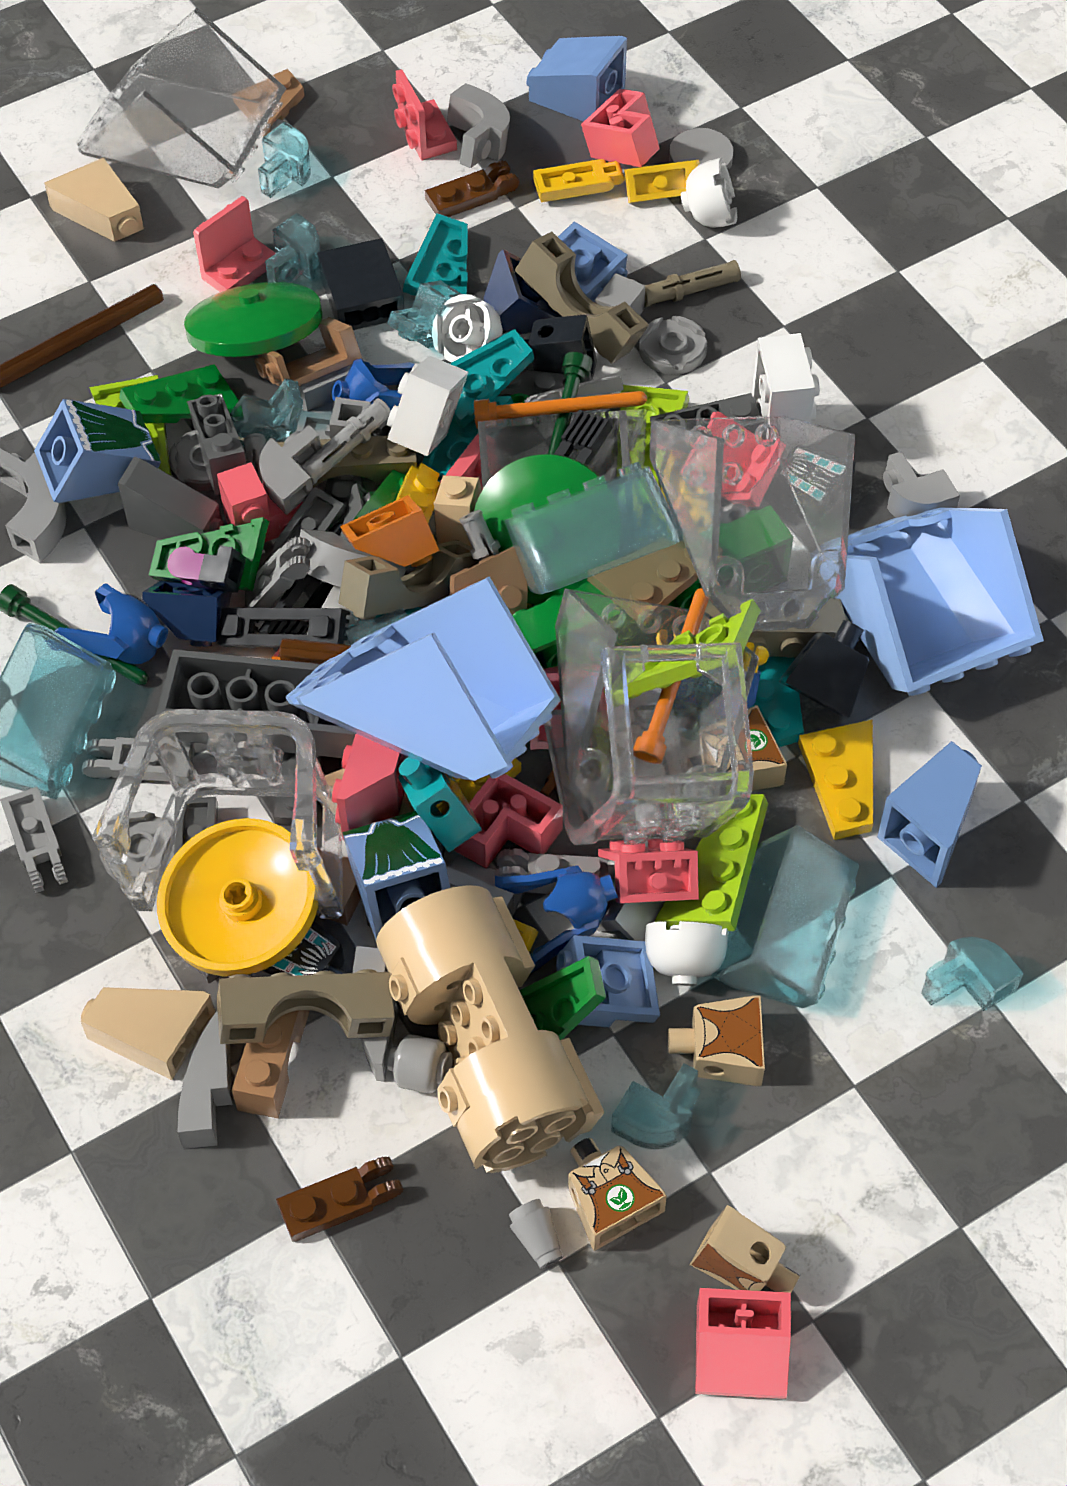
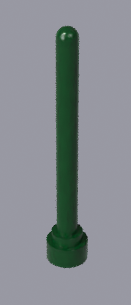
M569 352L565 355L562 371L564 372L566 383L561 399L577 397L580 383L584 382L585 378L590 375L593 361L589 356L579 352ZM573 412L557 414L548 454H554L563 441L561 437L570 425Z
M14 584L7 585L1 591L0 611L9 617L24 616L50 633H53L59 627L73 629L31 604L27 593ZM84 652L137 685H145L148 682V674L133 664L125 663L115 658Z

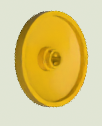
M243 818L215 824L188 840L168 864L162 876L157 895V915L161 930L176 953L188 964L203 972L230 977L236 974L248 975L262 971L290 954L309 931L319 904L320 885L317 869L302 843L291 832L275 823L260 819Z

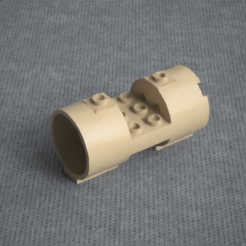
M480 886L452 887L413 902L389 919L378 933L376 945L388 972H390V993L393 999L399 1002L404 1015H408L412 1022L421 1025L438 1024L439 1039L444 1042L453 1055L454 1068L449 1069L437 1088L438 1101L441 1109L448 1113L453 1127L457 1126L475 1169L482 1165L486 1173L514 1169L547 1156L545 1150L560 1142L563 1136L566 1142H571L580 1134L590 1132L604 1114V1110L570 1038L560 1040L558 1035L552 1031L537 1030L518 987L523 986L535 964L503 897L493 898L487 889Z

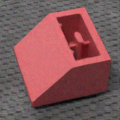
M355 734L352 746L346 745L344 749L342 768L345 771L343 778L336 779L332 792V802L337 803L335 822L341 825V832L399 815L405 791L398 777L400 775L399 767L406 759L405 755Z
M700 1288L697 1302L695 1394L787 1398L791 1341V1293Z

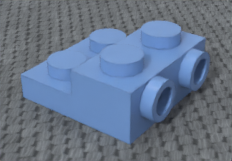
M575 221L558 236L576 254L575 275L577 282L584 294L593 302H595V299L615 273L627 277L626 264L628 254Z
M574 935L563 950L559 952L556 962L557 971L587 956L599 960L606 999L578 1025L610 1027L615 1020L654 1023L660 1016L654 971L646 954L645 941Z

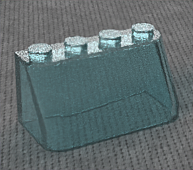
M635 462L618 469L620 476L606 481L604 475L583 482L584 490L574 494H570L569 489L561 490L547 496L549 503L535 508L533 502L511 510L513 517L504 521L530 592L544 594L560 589L683 540L678 523L649 466L641 467L640 462Z
M28 623L25 626L0 676V785L21 791L38 786L41 796L57 800L62 787H66L72 778L73 764L77 755H81L86 748L87 733L92 723H97L100 718L101 703L106 693L112 691L116 680V673L112 670L110 662L46 626Z
M799 825L759 843L736 930L728 931L725 959L720 968L711 976L726 986L799 1008H806L817 1004L825 992V978L829 966L834 961L836 955L835 945L839 932L846 922L845 912L849 899L856 889L855 879L860 865Z

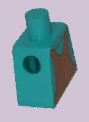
M410 757L401 763L398 779L411 805L448 852L482 830L462 790L450 775ZM442 801L449 803V810L445 815L436 807Z

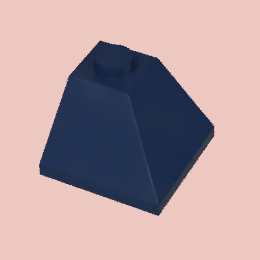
M503 249L498 253L483 298L499 315L502 329L506 332L515 329L519 335L531 333L533 323L536 320L562 317L549 306L548 302L540 294L529 287L524 279L515 271L521 258Z
M159 581L142 592V600L178 639L190 640L191 646L209 647L212 646V642L218 641L222 608H229L232 592L191 587L185 583Z

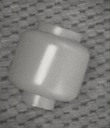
M407 1035L400 1042L399 1046L391 1048L387 1067L389 1071H393L394 1081L398 1087L423 1093H434L449 1069L452 1068L453 1055L451 1052H447L444 1042L439 1039Z

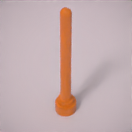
M642 391L505 405H497L496 402H490L489 399L474 400V416L477 429L492 428V424H497L500 419L578 412L579 410L591 411L641 406L646 403L647 396Z
M699 588L696 590L681 634L690 630L693 636L698 633L710 598L707 589ZM681 680L661 690L648 731H643L642 736L637 737L632 754L636 758L652 764L662 763L667 746L664 744L665 737H663V733Z

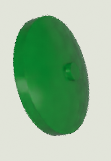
M286 282L254 283L231 288L204 299L188 312L184 320V327L188 342L200 352L224 357L252 356L276 351L306 338L318 328L322 321L323 313L319 296L305 286Z
M540 454L516 460L502 468L489 480L476 502L474 511H482L493 540L497 539L501 546L498 549L499 553L513 547V544L517 542H529L527 603L539 605L554 595H562L579 588L583 583L587 582L588 571L616 561L622 540V519L616 498L610 487L598 473L573 458L555 454Z

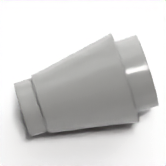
M540 1199L527 1202L509 1214L512 1221L510 1225L511 1230L534 1261L537 1262L540 1269L548 1267L563 1258L549 1207H543Z

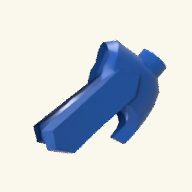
M361 358L353 361L345 380H337L332 389V398L334 401L336 397L367 401L371 402V404L375 399L379 398L392 410L395 405L399 406L402 394L398 393V390H389L386 386L399 385L403 375L406 372L410 373L415 364L406 362L390 365H371Z
M105 583L95 591V595L102 612L111 615L109 635L59 627L49 638L55 649L87 652L119 659L129 664H142L149 661L156 654L157 648H160L165 643L168 636V628L160 624L158 616L146 603L131 595L122 594Z
M579 865L535 874L495 876L496 887L514 894H520L557 882L554 890L543 902L545 912L562 914L574 926V929L565 930L545 945L535 948L533 953L530 954L535 964L531 973L537 971L558 955L574 935L591 936L596 932L606 915L608 901L618 898L610 874L599 878L594 873L582 871Z

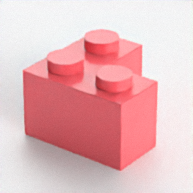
M619 88L581 124L591 158L604 159L607 162L617 161L633 167H642L660 149L645 93Z
M252 462L217 474L227 524L238 526L251 523V519L264 517L269 521L265 542L280 536L303 503L301 502L286 515L267 495Z
M507 774L494 779L489 777L469 803L482 830L453 850L486 869L508 840L531 853L545 854L563 829V805Z

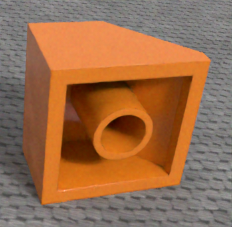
M409 495L340 526L343 534L356 550L404 567L410 564L412 567L423 565L432 559V554L440 551L422 509Z

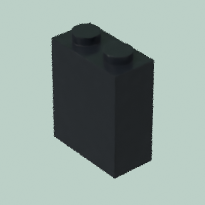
M383 238L317 252L320 278L336 320L352 326L353 330L405 319L403 292Z

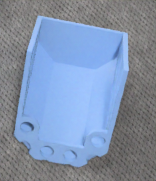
M945 507L931 509L913 516L906 515L893 518L835 539L825 544L824 549L811 554L812 562L835 599L841 600L844 613L849 621L864 630L860 638L891 688L908 692L909 696L929 691L931 689L930 684L940 680L943 683L959 680L965 676L964 671L975 667L976 670L993 667L998 664L997 659L1009 654V657H1016L1027 654L1031 651L1032 645L1044 641L1007 509Z
M490 576L363 637L343 653L319 665L286 696L289 704L418 760L452 777L472 781L486 775H490L494 779L508 772L513 767L512 760L527 750L525 744L539 735L540 731L538 728L553 717L551 712L561 701Z

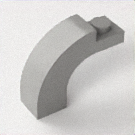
M465 83L450 94L447 123L449 125L467 131L463 135L460 164L472 168L487 157L497 161L500 160L506 149L510 122L509 111L492 94Z
M0 448V482L27 497L23 508L5 525L12 547L41 563L53 551L63 535L66 526L65 503L53 501L35 453L24 461L18 454H10Z
M301 529L300 537H305V539L310 541V551L305 557L310 560V570L307 574L324 582L341 587L344 561L372 556L356 550L350 542L334 532ZM382 559L399 569L401 577L409 574L416 568L412 567L411 564L404 567Z

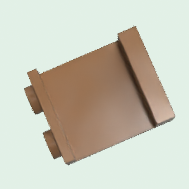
M331 317L325 318L321 321L319 329L326 348L287 364L284 363L282 355L275 351L258 354V358L255 359L257 370L262 378H266L273 384L288 391L351 365L356 359L361 358L363 360L352 326Z

